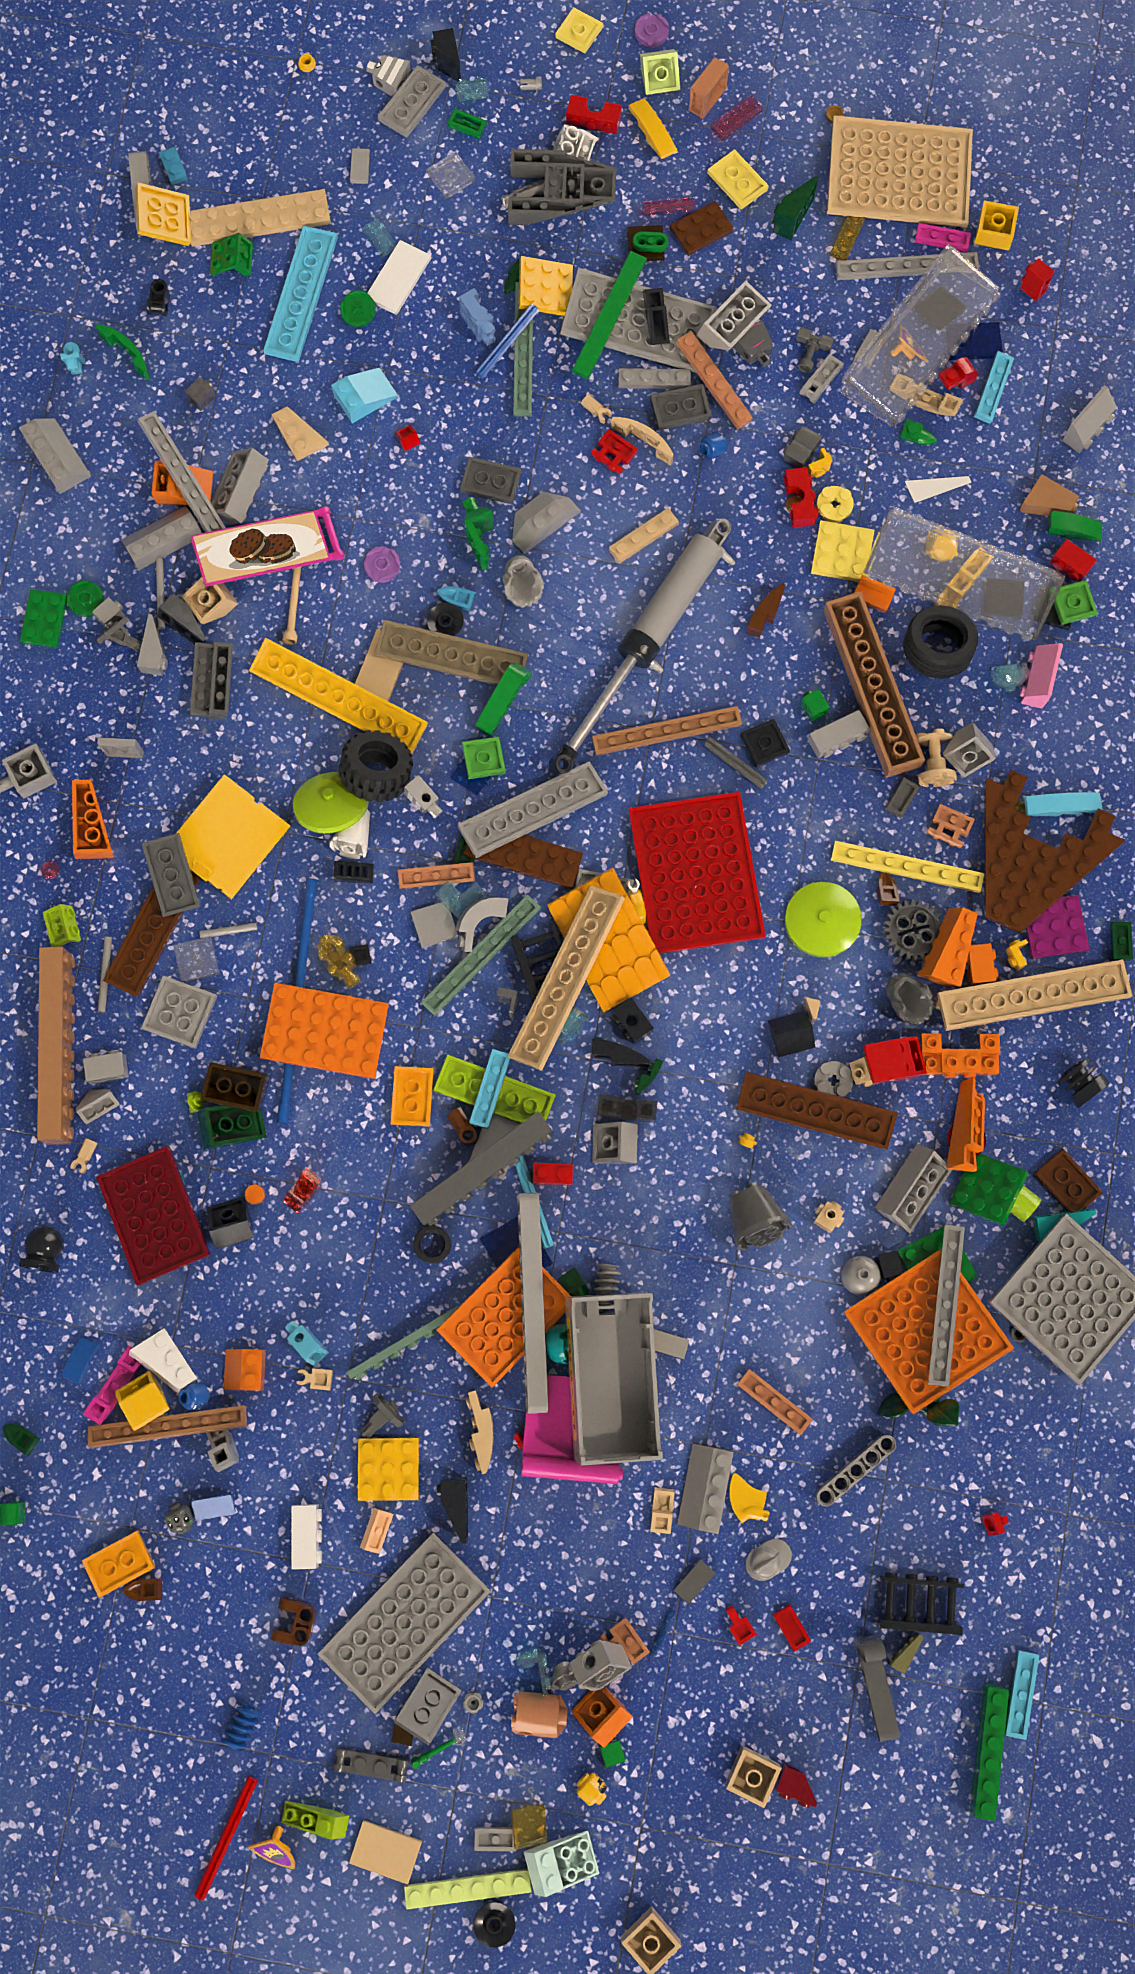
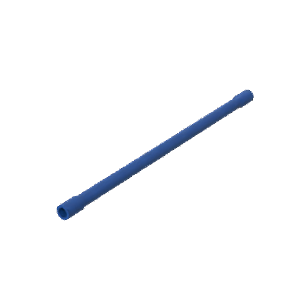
M307 878L305 904L294 985L304 988L314 901L318 880L313 878ZM285 1063L281 1098L277 1114V1123L288 1124L290 1096L294 1065Z

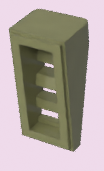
M916 1632L889 1660L888 1664L901 1673H906L923 1640V1636Z

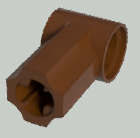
M461 1107L449 1112L446 1117L462 1143L466 1146L475 1145L478 1140V1134L473 1126L469 1124V1120ZM473 1132V1138L471 1140H464L465 1133Z

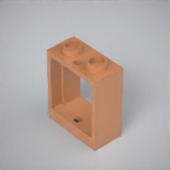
M714 57L691 87L689 111L702 119L727 89L729 66L724 61Z

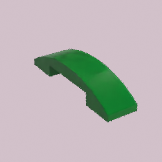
M97 324L95 327L99 336L111 347L117 342L134 358L132 363L135 370L149 381L150 375L147 366L137 347L119 331Z

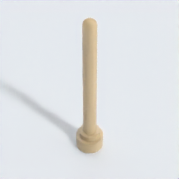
M301 567L294 568L288 625L282 637V642L288 645L297 644L298 635L294 630Z

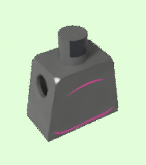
M760 320L746 332L733 348L748 364L759 361L763 367H766L772 361L769 355L772 352L773 344L763 321Z

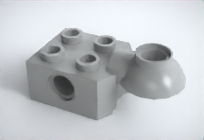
M598 1640L587 1651L578 1653L575 1656L576 1658L570 1663L562 1662L552 1669L554 1674L551 1678V1688L554 1690H567L577 1684L579 1689L601 1690L630 1670L632 1666L622 1645Z

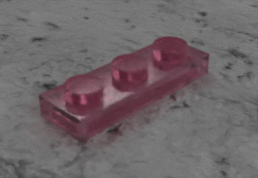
M751 95L711 124V130L723 141L760 114L763 107Z
M694 197L641 202L642 212L646 213V215H656V212L671 214L674 213V210L690 212L691 209L696 208Z

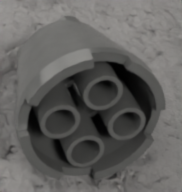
M757 1182L747 1185L745 1190L734 1191L729 1194L734 1241L738 1250L741 1251L748 1250L749 1246L760 1248L773 1243L784 1236L786 1229L790 1230L793 1228L790 1218L765 1186H758Z

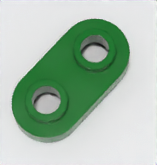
M638 232L633 237V247L639 252L660 253L668 248L669 240L667 235L661 232Z

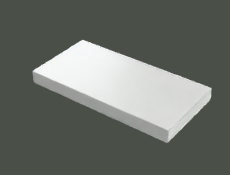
M400 240L367 293L372 297L375 305L397 315L431 260V255Z

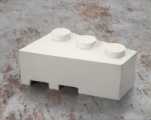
M165 1328L129 1351V1355L133 1359L135 1358L147 1370L154 1373L177 1393H180L188 1384L196 1382V1376Z

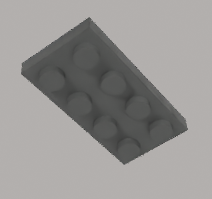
M180 833L141 843L163 917L201 907Z

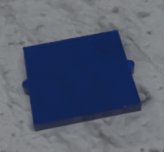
M465 759L460 764H457V769L450 777V779L478 796L484 786L488 785V780L491 778V776L468 779Z

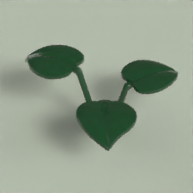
M894 1392L883 1400L879 1407L878 1415L896 1418L904 1415L908 1408L899 1394ZM938 1398L937 1402H932L927 1406V1410L924 1408L920 1410L927 1416L928 1421L935 1426H958L960 1406L954 1399L940 1401V1398Z

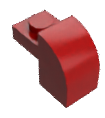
M963 357L956 360L955 364L940 372L938 377L947 390L957 385L962 389L976 380L978 372L969 359Z

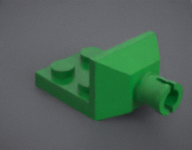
M471 497L462 502L466 511L464 519L467 540L483 571L489 568L488 561H490V557L488 555V546L482 542L481 537L483 533L494 529L493 512L485 507L479 508L476 499Z

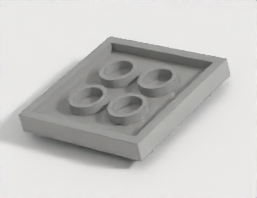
M163 975L141 1029L196 1049L217 995Z

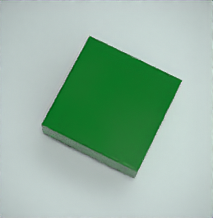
M619 1739L608 1743L605 1748L600 1746L606 1768L626 1761Z

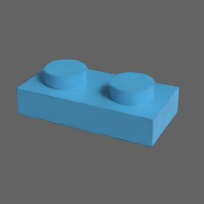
M175 147L159 152L171 185L188 180Z

